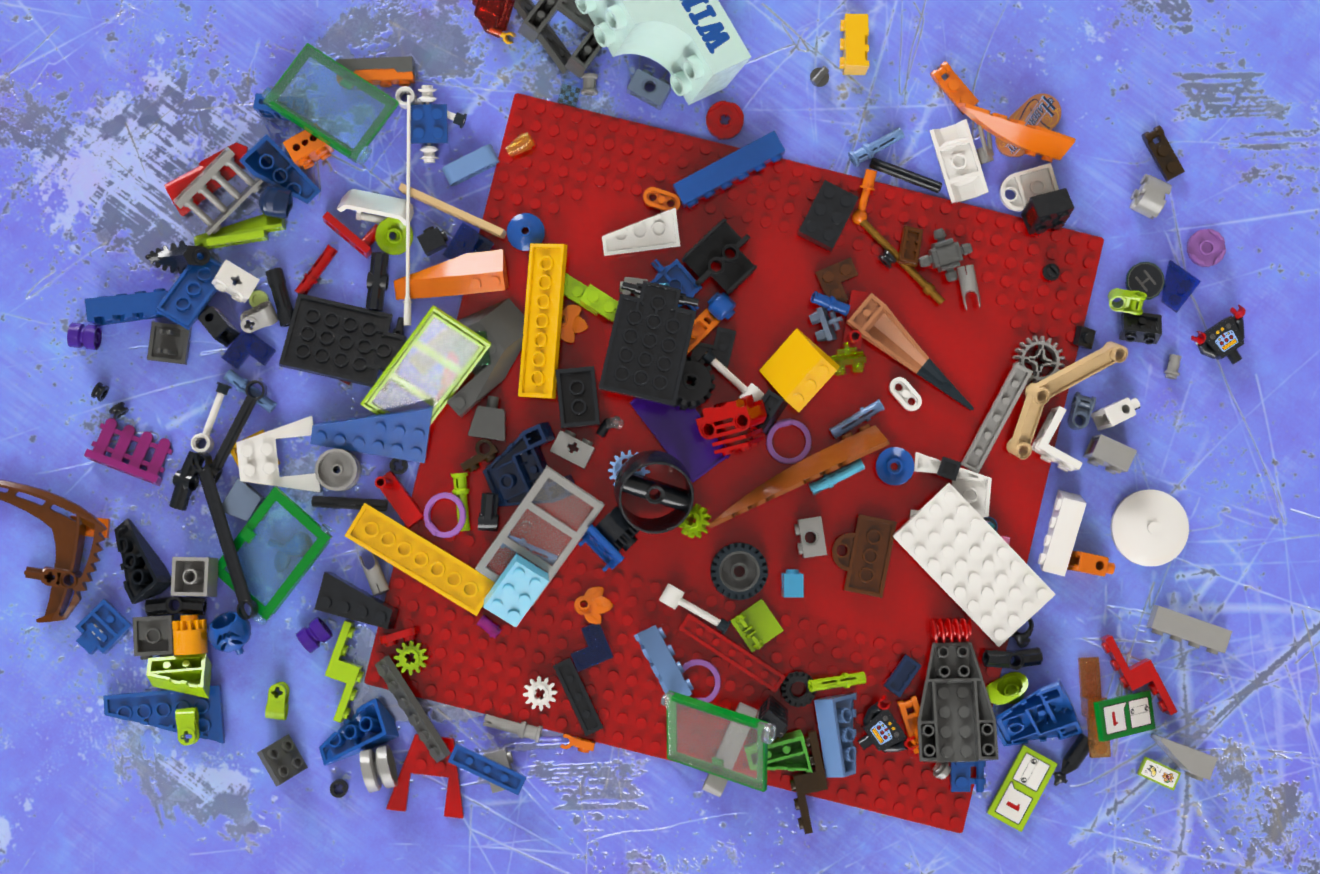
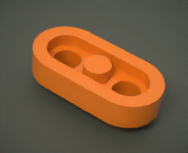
M656 187L646 189L643 194V200L649 207L663 212L672 208H676L677 212L680 208V199L676 194ZM651 195H655L656 200L651 201L649 197ZM669 201H673L674 206L669 207L667 203Z

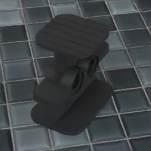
M724 218L684 255L682 262H685L699 277L695 282L698 287L712 276L727 292L726 294L729 295L755 271L757 265H753L739 250L751 237L746 234L741 238ZM728 249L734 251L735 257H726L725 251ZM714 262L719 263L721 270H712L711 264Z

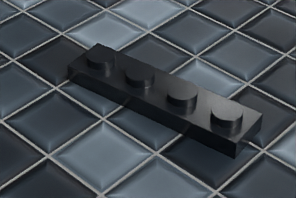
M571 657L553 665L585 735L588 736L604 728Z

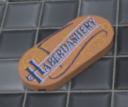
M1036 94L1017 109L1008 120H1021L1026 122L1025 126L1026 124L1037 125L1052 130L1060 121L1061 107L1053 96ZM995 136L996 147L1003 155L1007 157H1021L1024 155L1025 150L1008 144Z

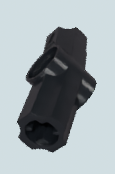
M371 253L370 272L367 275L368 293L366 309L383 311L385 291H387L389 275L387 274L388 253Z
M189 451L182 469L178 470L173 476L175 488L169 506L182 511H186L191 493L196 490L199 484L198 472L191 466V457L195 454ZM200 455L198 462L202 467L205 459Z
M173 596L149 599L145 602L147 617L175 613L205 615L207 610L206 598ZM175 599L180 603L178 610H175L172 605Z
M1038 647L1016 651L985 650L982 654L984 667L1018 670L1022 667L1040 665L1043 660V655ZM1014 656V662L1011 664L1010 660Z

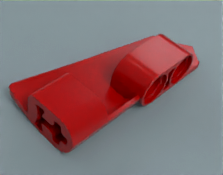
M236 142L228 147L235 153L233 156L234 161L244 169L245 166L239 160L248 151V147ZM223 150L201 161L198 167L166 183L164 186L171 200L173 201ZM224 165L219 170L220 174L227 181L237 175L229 166L226 167ZM210 179L206 183V188L212 193L222 187L215 179ZM198 192L192 197L193 202L197 206L206 199L203 194ZM174 203L181 216H185L191 211L188 207L184 206L180 209Z

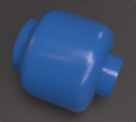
M717 292L707 302L709 304L708 310L717 320H723L724 318L729 320L736 313L734 311L736 307L735 301L725 292Z

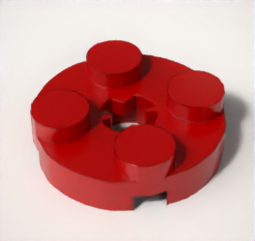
M719 101L709 108L706 116V126L708 131L719 140L734 138L743 127L744 115L737 104ZM725 115V118L728 116L730 118L728 120L729 124H721V116Z

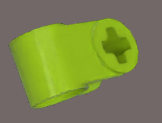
M1115 288L1108 293L1109 306L1113 311L1133 315L1143 314L1142 306L1147 298V294L1144 292ZM1115 298H1121L1119 302L1113 301Z
M277 682L269 688L265 718L286 720L290 688L285 682ZM277 688L283 692L281 695H279V692H276Z
M198 708L176 709L175 720L178 741L185 746L195 744L200 738ZM186 734H192V738L190 739L186 738L185 736Z

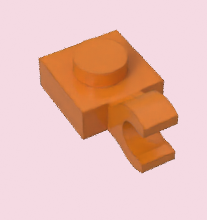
M563 734L564 738L569 739V744H561V748L569 749L571 746L578 747V751L584 753L594 750V741L573 737L570 734Z

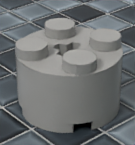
M1145 174L1141 179L1139 190L1135 189L1130 199H1132L1129 208L1153 219L1163 209L1166 203L1165 194H1170L1172 185L1152 175Z

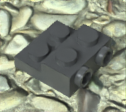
M173 615L133 617L134 656H140L141 660L152 658V655L167 657L174 654Z

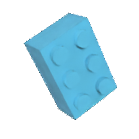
M515 554L484 598L483 608L517 627L548 584V573Z

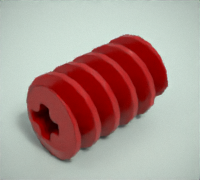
M931 618L930 633L935 643L938 642L939 637H941L943 643H945L947 637H949L951 643H953L954 637H957L958 642H961L962 637H965L966 642H969L972 632L971 618H968L967 623L965 618H961L960 622H958L957 618H953L952 623L949 618H945L944 624L941 618L937 619L936 624L934 619Z

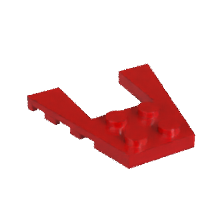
M415 734L399 774L398 785L394 787L386 809L406 812L411 773L447 777L449 779L444 816L463 819L464 813L458 767L448 762L450 755L436 763L430 756L424 742L420 740L419 735ZM441 737L452 753L455 747L454 738Z

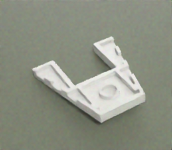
M309 416L236 442L240 481L319 493L320 483L315 473L279 476L276 439L311 436L313 417Z
M915 452L914 472L937 474L941 461ZM960 468L956 481L952 480V486L983 518L989 517L992 478ZM910 510V518L919 510Z

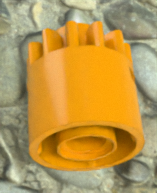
M198 614L180 615V620L172 621L174 655L208 653L207 619H198Z

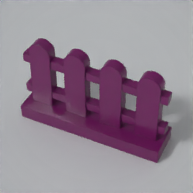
M114 418L107 419L105 424L101 423L99 428L102 431L97 442L93 441L91 444L94 447L93 451L87 449L84 456L96 463L160 486L163 479L158 475L160 472L164 473L165 468L162 466L168 454L172 455L173 450L170 449L171 442L163 438L158 444L153 443L154 437L150 432L142 433L139 438L135 436L136 429L132 425H126L123 431L118 430V422ZM114 434H116L120 437L115 448L113 449L110 448L109 445L112 441ZM131 442H138L133 455L127 454ZM150 447L156 449L151 461H145ZM106 452L111 453V457L105 456ZM123 460H130L129 464L124 463ZM142 465L148 467L146 471L141 469Z

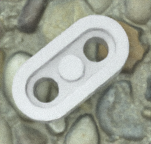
M897 377L890 382V393L906 410L915 411L920 408L922 404L921 396L906 379ZM896 384L902 386L901 391L895 389ZM909 398L914 399V405H909Z

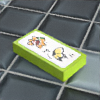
M1145 756L1137 771L1138 775L1173 791L1181 775L1180 772Z

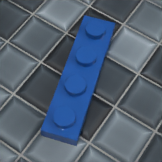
M456 743L448 760L449 763L516 795H519L527 776Z

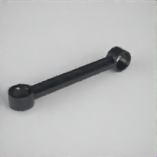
M254 380L246 385L245 392L247 396L212 462L211 470L215 483L218 482L223 471L222 468L257 400L264 398L267 394V386L262 381ZM255 383H259L262 387V394L259 397L253 396L250 392L251 386Z

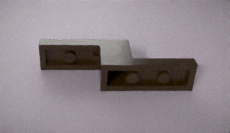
M815 730L807 731L808 736H805L806 747L811 749L812 755L809 756L811 767L815 768L812 770L813 773L806 771L793 773V779H790L791 789L796 791L797 796L794 799L795 809L800 810L801 815L800 818H797L800 830L803 829L805 834L813 833L805 794L828 789Z

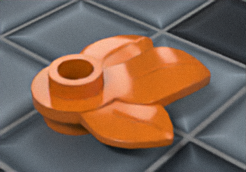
M568 305L562 311L564 321L561 323L560 338L565 342L574 343L575 333H581L588 328L585 320L579 317L581 312L580 306Z
M603 587L588 589L585 595L578 597L574 603L576 612L584 615L585 619L591 624H601V614L613 608L611 601L602 597ZM586 602L588 605L583 608L580 604Z

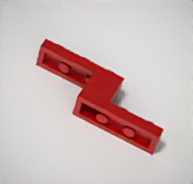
M1107 634L1101 637L1103 642L1101 643L1102 649L1106 654L1109 653L1112 659L1110 664L1120 674L1119 681L1124 689L1127 688V690L1133 691L1150 682L1148 687L1151 693L1157 696L1159 700L1157 704L1160 710L1169 715L1178 712L1150 659L1145 658L1128 667L1113 636Z

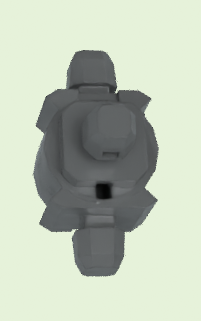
M942 228L934 230L933 236L937 243L931 244L928 255L919 258L920 267L932 265V268H937L938 272L946 271L945 277L948 282L955 281L958 276L954 268L960 266L959 261L963 260L964 255L970 254L973 251L970 243L959 245L958 241H953V238L945 240L946 234Z

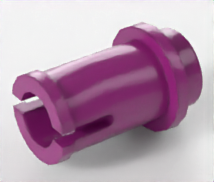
M485 615L476 624L490 634V638H496L502 631L499 628L500 625L494 624Z

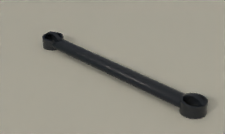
M207 452L195 453L191 457V466L198 472L238 600L237 614L244 620L254 618L258 614V605L251 599L212 474V457ZM200 455L205 459L204 468L198 462ZM245 603H248L251 607L250 616L245 612Z

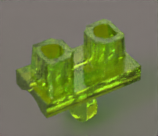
M848 343L843 344L844 349L837 350V355L829 356L840 366L835 372L837 376L846 374L845 365L851 364L853 372H863L864 362H867L864 352H857L856 347L849 348Z

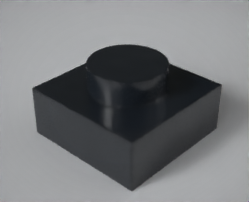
M1077 326L1073 344L1085 349H1092L1096 331L1084 326Z
M942 457L937 475L956 481L961 462Z

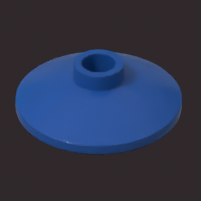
M530 213L516 215L507 226V238L510 244L521 251H530V243L541 244L545 236L542 221ZM528 228L529 232L527 234H523L522 229Z
M890 447L882 451L878 456L876 472L879 478L886 484L901 485L912 477L914 461L910 453L905 449ZM892 463L897 464L896 470L891 469Z

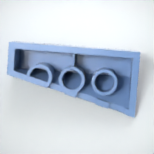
M654 625L634 635L636 641L641 645V650L649 661L668 700L669 690L686 696L692 695L691 690L694 688L689 679H684L682 673L685 671L680 661L675 662L673 656L676 654L671 644L666 645L664 641L666 635L662 627L657 628Z
M857 693L835 695L814 700L826 778L847 777L856 774V747L853 746V741L856 737V729H853V717H856V709H853V700H856Z

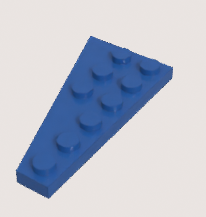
M433 406L405 412H391L363 418H350L343 421L336 420L316 423L312 426L310 444L425 463Z
M221 685L210 686L209 699L171 690L103 696L104 714L106 716L134 721L177 732L176 709L197 707L199 712L200 738L225 743Z

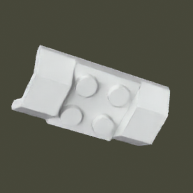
M967 119L948 127L930 130L951 204L970 200L988 193L989 191Z

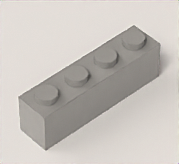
M1153 605L1146 626L1152 628V633L1163 636V633L1169 634L1170 639L1181 642L1182 639L1189 641V646L1198 649L1201 645L1207 648V652L1218 655V652H1226L1232 631L1158 605Z

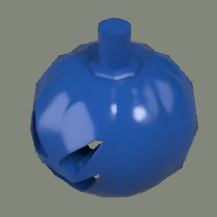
M237 612L223 613L211 622L208 629L209 641L216 650L226 653L235 650L237 655H241L244 652L242 647L249 641L251 636L250 622L242 619Z

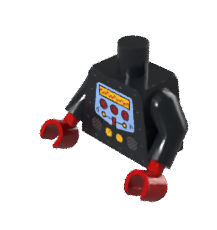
M1238 305L1239 309L1236 311L1232 307L1230 312L1234 315L1233 317L1231 315L1224 318L1205 332L1197 331V337L1191 336V340L1196 342L1201 354L1217 360L1227 356L1232 365L1242 359L1236 349L1244 344L1243 316L1246 312L1245 308Z
M883 695L879 702H876L867 709L863 719L864 725L862 726L866 735L860 738L858 743L863 750L874 744L878 751H883L884 753L900 752L907 749L914 750L918 744H912L911 740H914L916 737L913 735L905 740L907 736L888 710L892 702L884 703L883 700L886 696Z

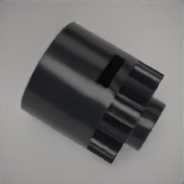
M617 506L595 526L618 551L622 548L627 551L638 540L635 535L640 531L624 519Z

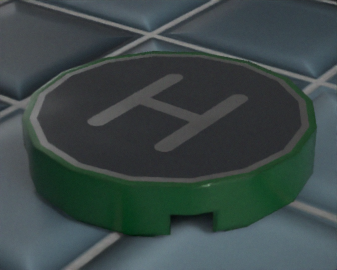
M1140 262L1132 266L1127 272L1125 284L1127 290L1144 292L1147 294L1146 300H1150L1160 294L1165 281L1164 275L1158 266L1150 262Z

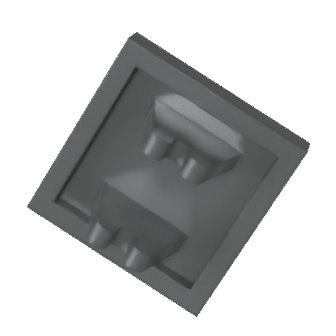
M152 322L147 360L187 365L192 327L190 330H187L180 325Z
M289 734L257 752L276 787L308 768Z

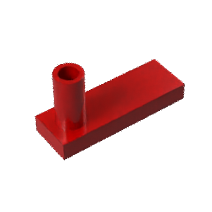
M328 211L323 215L324 223L365 258L371 255L372 250L370 246L376 241L375 232L377 224L360 239Z
M851 290L849 298L850 310L846 316V322L870 293ZM845 322L841 347L861 350L863 340L861 333Z
M392 471L375 479L376 487L380 488L407 528H411L424 518V514Z

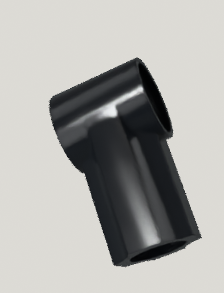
M482 493L478 530L498 531L499 494Z

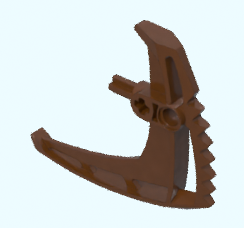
M0 480V487L8 489V492L0 491V500L27 511L43 521L53 531L56 547L54 568L46 566L41 569L27 566L24 571L25 578L41 580L45 585L52 586L45 616L36 619V622L66 620L82 599L80 591L87 590L85 582L93 581L90 573L97 571L94 563L100 561L97 553L103 551V548L99 545V542L105 540L102 532L107 530V528L93 514L62 496L33 486ZM18 492L26 493L45 500V503L40 505L18 497L16 494ZM56 505L75 514L76 520L51 509V507ZM86 526L95 530L88 561L82 573L79 569L84 548ZM71 575H72L73 578H74V583H72V582L70 581V576H71ZM73 590H74L73 598H72V600H71V602H70V604H69V606H68V603H69V601H70L72 592H73Z

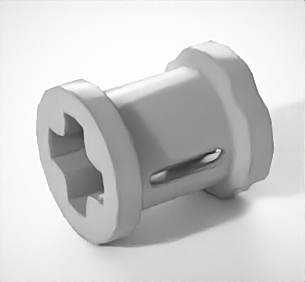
M583 73L581 76L583 79L581 94L586 96L597 95L596 79L598 74Z

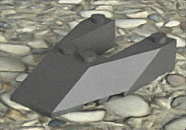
M539 0L521 24L518 33L534 43L557 11L561 12L588 33L564 66L580 78L602 48L595 39V25L588 13L582 14L578 10L575 0Z
M509 298L458 320L491 342L489 349L472 370L475 377L447 401L461 418L505 380L506 375L522 349L524 314ZM449 326L426 343V345L443 356H446L453 350L464 364L467 363L479 347ZM419 349L408 358L423 375L438 363V361Z

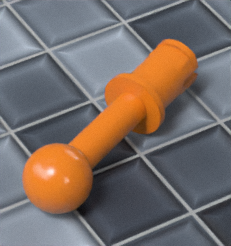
M865 170L863 183L860 185L863 190L858 210L852 214V220L858 225L862 221L867 220L865 210L870 190H875L873 187L877 171Z

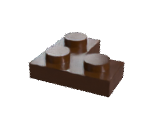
M850 257L815 272V275L824 295L828 297L834 296L836 300L846 302L848 298L841 283L858 276V273Z

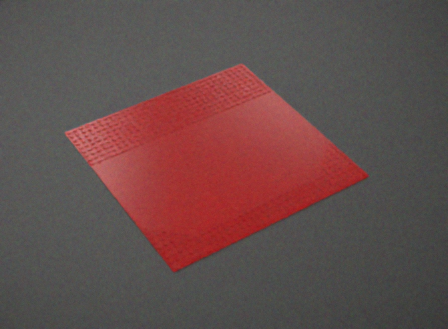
M515 94L498 157L500 162L496 165L482 220L496 225L507 232L509 222L516 215L530 213L537 216L542 221L545 229V236L541 244L568 245L565 273L587 287L590 284L618 301L620 297V282L624 281L625 277L648 279L649 282L656 277L658 272L651 265L655 259L663 267L670 265L678 259L697 281L699 277L685 262H682V258L700 239L725 218L726 222L741 238L746 234L751 237L739 250L757 267L738 288L729 294L736 303L734 308L736 313L729 320L726 318L721 320L701 342L714 345L718 327L737 331L728 370L747 387L753 383L764 394L769 389L783 398L759 370L795 329L798 328L840 366L800 412L788 403L778 420L791 417V419L802 422L808 428L812 444L805 458L842 441L841 436L850 432L853 435L859 433L858 428L867 424L870 427L876 425L890 444L861 457L860 459L865 469L836 483L832 488L824 489L813 495L808 484L823 477L821 476L712 528L706 526L708 533L701 532V538L695 536L692 539L688 535L682 534V528L680 527L659 534L639 531L635 535L638 540L627 551L623 548L619 550L624 559L613 570L609 567L604 572L602 568L607 564L586 542L581 547L577 544L517 627H514L483 607L478 615L475 616L393 566L388 586L390 590L386 594L385 603L398 609L394 629L378 627L364 682L367 685L389 690L382 676L378 674L375 664L389 655L396 666L399 660L394 659V657L400 654L396 651V648L403 649L402 643L404 639L396 640L397 644L385 647V644H380L379 637L416 626L418 634L412 640L414 641V646L421 642V650L427 648V651L423 653L424 656H429L427 660H423L427 666H420V673H417L414 669L412 675H409L408 669L401 673L403 667H397L415 697L519 723L526 721L529 725L537 727L541 725L546 730L570 734L574 737L669 760L667 759L666 713L669 700L658 678L655 676L649 661L644 656L641 645L634 637L637 633L656 625L657 628L662 627L666 638H664L666 645L671 644L676 654L673 656L676 663L680 661L681 665L690 660L702 659L716 667L721 677V687L715 699L709 702L710 704L736 711L739 702H742L758 710L771 695L788 709V730L786 733L801 730L805 740V736H808L807 731H816L823 768L824 762L814 700L835 695L857 693L856 700H853V709H856V717H853V729H856V737L853 741V746L856 747V774L847 777L826 778L827 790L805 795L962 833L974 784H971V792H951L950 773L944 779L934 777L933 767L936 763L919 761V753L914 754L913 750L909 749L900 752L884 753L883 751H878L874 744L863 750L858 740L866 735L862 726L864 725L863 719L867 709L876 702H879L883 695L886 696L883 700L884 703L892 702L888 710L907 736L905 740L909 738L897 701L910 700V697L916 696L919 706L921 704L932 643H935L930 633L931 618L934 619L935 624L937 619L941 618L944 624L945 618H949L951 623L953 618H957L958 622H960L961 618H965L967 623L970 617L895 539L893 540L882 598L844 590L847 571L835 564L832 558V546L841 535L855 533L858 514L897 522L896 532L910 519V510H920L948 483L952 485V480L938 476L935 473L913 472L912 477L904 484L889 485L879 478L876 472V460L885 449L899 447L909 452L914 462L915 452L940 461L942 457L962 462L1013 367L1012 364L1018 362V360H1014L1012 357L1019 355L1015 352L1016 348L1021 349L1019 343L1024 342L1026 344L1025 339L1030 338L1032 340L1033 336H1037L1038 340L1041 336H1045V342L1051 338V345L1057 342L1058 346L1055 349L1063 350V352L1059 353V357L1065 356V359L1061 360L1060 363L1065 364V367L1075 363L1079 346L1073 344L1076 327L1084 326L1104 239L1066 228H1052L1041 234H1029L1021 217L960 202L951 204V200L874 182L873 188L875 190H870L865 210L867 221L898 252L905 225L923 230L919 258L928 255L931 244L937 243V240H934L933 232L940 228L945 231V240L953 238V241H958L959 245L971 244L973 251L963 256V260L959 261L960 266L958 267L974 265L981 307H979L976 293L969 292L965 297L966 310L963 304L959 278L948 282L945 277L946 271L938 272L937 268H932V265L920 267L919 261L918 265L913 267L928 283L931 282L936 287L935 290L945 299L939 305L930 295L927 296L922 291L923 288L899 263H892V267L890 269L887 268L878 259L879 255H883L885 249L861 225L854 223L852 220V214L858 210L863 190L860 185L863 183V178L781 159L776 163L771 161L765 164L766 167L759 172L754 170L748 173L749 177L742 181H739V179L733 181V185L725 190H722V188L716 190V194L708 199L705 197L699 199V203L691 208L688 206L683 208L680 202V208L676 212L680 246L604 256L603 235L663 212L645 204L643 194L646 189L656 187L676 194L673 184L740 148L532 96ZM824 180L859 197L831 252L797 235ZM651 195L649 199L651 201H655L656 196ZM669 201L667 205L669 207H673L674 202ZM528 228L522 229L523 234H527L529 232ZM480 229L474 252L504 249L509 288L503 291L463 295L457 321L508 298L525 314L530 251H521L514 248L510 244L507 234L502 239ZM730 249L725 251V255L728 258L735 257L734 251ZM851 257L858 276L841 283L848 298V301L843 303L849 304L851 290L874 294L887 305L915 342L973 406L974 410H969L864 338L861 350L841 347L846 316L835 312L836 317L842 316L843 321L838 322L840 330L835 331L837 339L834 341L818 342L815 332L822 330L823 327L821 323L812 325L809 315L816 312V309L822 306L811 303L810 300L814 291L823 295L824 293L815 272ZM714 262L711 264V269L719 271L721 266L719 263ZM1055 264L1059 267L1060 275L1056 280L1050 281L1043 276V269L1046 265ZM712 276L700 285L702 289L693 297L699 299V309L696 310L695 319L708 308L709 304L707 302L717 292L727 293ZM566 296L563 297L562 311L568 305L580 306ZM687 305L680 307L690 310V308ZM581 307L579 317L585 320L588 328L581 333H575L574 343L565 342L560 338L558 370L595 367L600 425L604 419L609 418L612 422V427L604 438L596 434L600 425L567 428V430L576 434V439L582 441L585 438L593 443L592 447L595 448V451L585 469L550 452L555 440L540 446L550 468L562 476L572 475L577 486L605 504L592 523L595 527L617 506L613 485L615 479L610 480L609 477L613 473L608 472V469H613L610 462H616L614 456L616 455L620 458L622 451L625 455H628L629 450H631L632 455L636 452L640 453L649 450L666 451L630 405V402L635 397L598 389L607 353L604 324L613 322L600 314L595 316ZM1038 346L1029 348L1025 356H1034ZM1044 348L1045 356L1053 361L1049 351ZM522 349L506 375L505 380L462 418L448 403L445 405L430 426L426 461L419 465L411 496L424 514L425 506L430 498L442 492L452 493L454 484L451 474L468 473L466 478L467 488L470 490L469 494H467L469 531H460L457 535L450 538L433 536L426 528L424 518L408 529L474 569L519 506L498 507L499 526L497 532L478 530L482 493H492L483 471L494 460L488 463L483 461L479 464L480 468L471 473L469 470L465 472L460 465L477 455L476 444L484 439L468 436L477 406L486 407L488 396L499 397L498 409L506 410V442L486 439L496 446L499 453L495 454L497 457L524 430L539 423L549 422L555 438H557L560 430L563 432L566 430L561 428L557 385L555 399L518 396ZM453 350L448 353L447 358L462 368L464 367V362ZM692 351L686 356V358H689L691 356ZM1039 356L1035 359V362H1038V366L1043 363L1039 361ZM1024 362L1025 367L1032 370L1031 365ZM710 365L712 370L709 372L710 375H715V380L712 381V384H715V389L711 391L712 395L709 399L695 408L701 417H704L702 409L714 407L715 404L737 400L742 393L712 365ZM447 367L443 371L437 400H439L458 375ZM1043 367L1039 377L1046 376L1052 367ZM472 371L454 395L475 377ZM902 377L906 379L917 391L922 399L919 409L915 411L906 410L890 393L889 384L894 378ZM692 380L686 381L687 384L693 383ZM896 384L895 389L901 391L902 386ZM1028 385L1022 391L978 473L992 478L989 517L994 518L997 522L998 528L996 532L1000 536L1010 538L1009 546L1026 564L1051 463L1040 458L1041 455L1033 450L1028 458L1020 459L1009 453L1006 448L1008 441L1013 437L1026 399L1025 389ZM1069 388L1050 398L1044 405L1031 446L1051 409L1059 406L1064 408ZM878 399L881 401L885 410L872 416L868 422L864 421L837 439L833 437L829 430L830 428L859 412L861 407L865 408ZM908 399L909 405H914V399ZM1060 423L1049 442V445L1053 447L1056 444ZM794 425L778 428L772 438L775 452L783 458L798 456L803 451L806 443L804 433ZM760 432L752 436V438L764 435L765 439L759 441L758 446L741 452L739 450L732 452L728 459L723 460L693 482V507L695 504H699L701 508L708 509L706 514L712 517L707 522L711 523L755 488L794 465L780 463L770 455L766 446L767 435ZM483 443L480 446L481 453L486 454L490 451L488 443ZM577 443L569 445L570 453L578 452ZM623 459L622 464H624L628 459ZM892 463L891 469L896 470L897 464ZM653 464L645 467V470L650 471V473L645 474L646 477L686 490L685 476L677 469L663 464ZM962 465L960 466V468L970 470ZM652 489L649 494L655 495L659 490ZM622 492L621 495L622 505L630 513L641 518H659L674 510V508L659 503L651 504L646 499ZM574 494L556 502L536 504L575 531H577L593 508ZM447 498L438 500L431 509V521L439 531L449 532L458 524L456 503ZM526 509L510 532V535L520 539L525 538L527 543L555 555H560L571 539L570 536L529 509ZM821 516L827 555L803 558L802 554L799 555L797 543H800L799 535L796 536L794 524H797L799 519ZM806 533V542L812 543L815 540L814 533ZM732 543H746L754 546L762 553L768 567V576L764 587L755 596L745 600H734L725 597L716 589L711 579L713 558L720 549ZM839 545L836 549L837 554L844 556L847 553V547ZM500 546L487 566L501 575L515 556L516 551L506 547L501 548ZM532 551V552H534V553H536V554H539V555H541V556H544V557L548 558L547 556H545V555H543V554H540V553H538V552ZM736 566L734 568L735 576H743L744 568ZM786 569H797L799 573L804 574V597L781 596V573H786ZM669 583L685 592L683 599L718 619L722 618L726 621L732 620L762 599L784 630L754 652H751L732 623H730L723 636L786 677L794 671L805 672L813 680L840 676L842 673L853 674L863 671L866 675V683L851 685L850 688L838 687L820 690L815 693V698L810 704L804 707L791 706L783 698L781 686L776 693L678 630L688 613L722 634V631L716 629L715 625L680 605L673 609L659 601V598ZM592 587H603L602 597L609 599L613 604L611 610L601 614V624L589 623L584 615L578 614L574 608L575 600L580 596H584L586 591ZM586 602L580 604L583 608L588 605ZM483 615L494 624L500 625L499 628L502 631L496 638H490V634L476 625ZM971 619L972 632L969 642H972L985 687H987L991 682L1000 678L1002 668L984 667L982 654L985 650L1006 651L1009 638L998 647ZM939 637L937 643H943L941 637ZM949 637L946 638L945 643H951ZM954 637L953 643H959L957 637ZM962 637L961 642H966L965 637ZM411 640L405 641V643L407 644V646H409V642H410ZM413 653L407 655L409 657V662L416 660L413 658ZM906 654L922 665V667L901 697H898L883 685ZM571 657L604 727L588 736L585 735L553 665ZM694 665L683 673L684 679H689L694 688L691 690L692 695L689 697L706 698L712 693L715 687V678L707 667ZM538 676H541V681L548 677L549 681L547 683L549 685L555 683L552 690L558 691L557 694L552 695L556 701H549L550 708L543 705L542 711H540L538 705L535 709H532V702L529 704L525 703L529 697L523 696V693L528 692L524 686L532 685L530 683L531 678L537 682ZM795 682L791 687V692L794 696L800 697L805 694L806 686L802 682ZM538 688L536 696L544 698L543 694L545 691L543 689L540 691ZM678 703V751L713 762V757L716 756L731 720ZM913 707L906 709L908 714L914 712ZM750 728L744 744L758 741L757 728ZM743 745L733 769L757 777L758 769H751L746 748ZM807 748L808 756L812 755L811 749ZM971 767V777H976V767ZM767 770V785L792 791L790 779H793L792 774L803 771Z

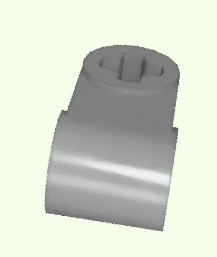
M266 301L242 312L240 325L244 332L252 333L275 324L279 319L271 302Z

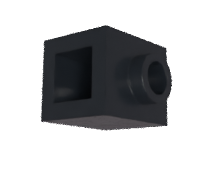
M429 227L423 231V234L417 236L427 257L448 247L446 241L449 239L445 231H440L438 227Z

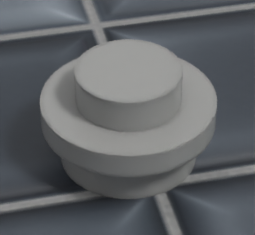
M936 763L933 767V776L940 779L946 778L951 771L949 763Z

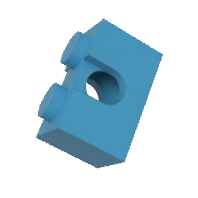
M786 569V573H781V596L804 597V574L799 573L797 569Z

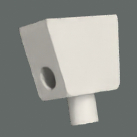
M1127 397L1091 413V417L1098 431L1107 429L1135 416V410L1140 408V402L1137 398L1130 400Z

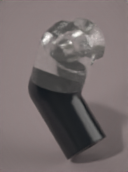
M618 416L606 418L596 434L604 438L609 429H621L624 422Z

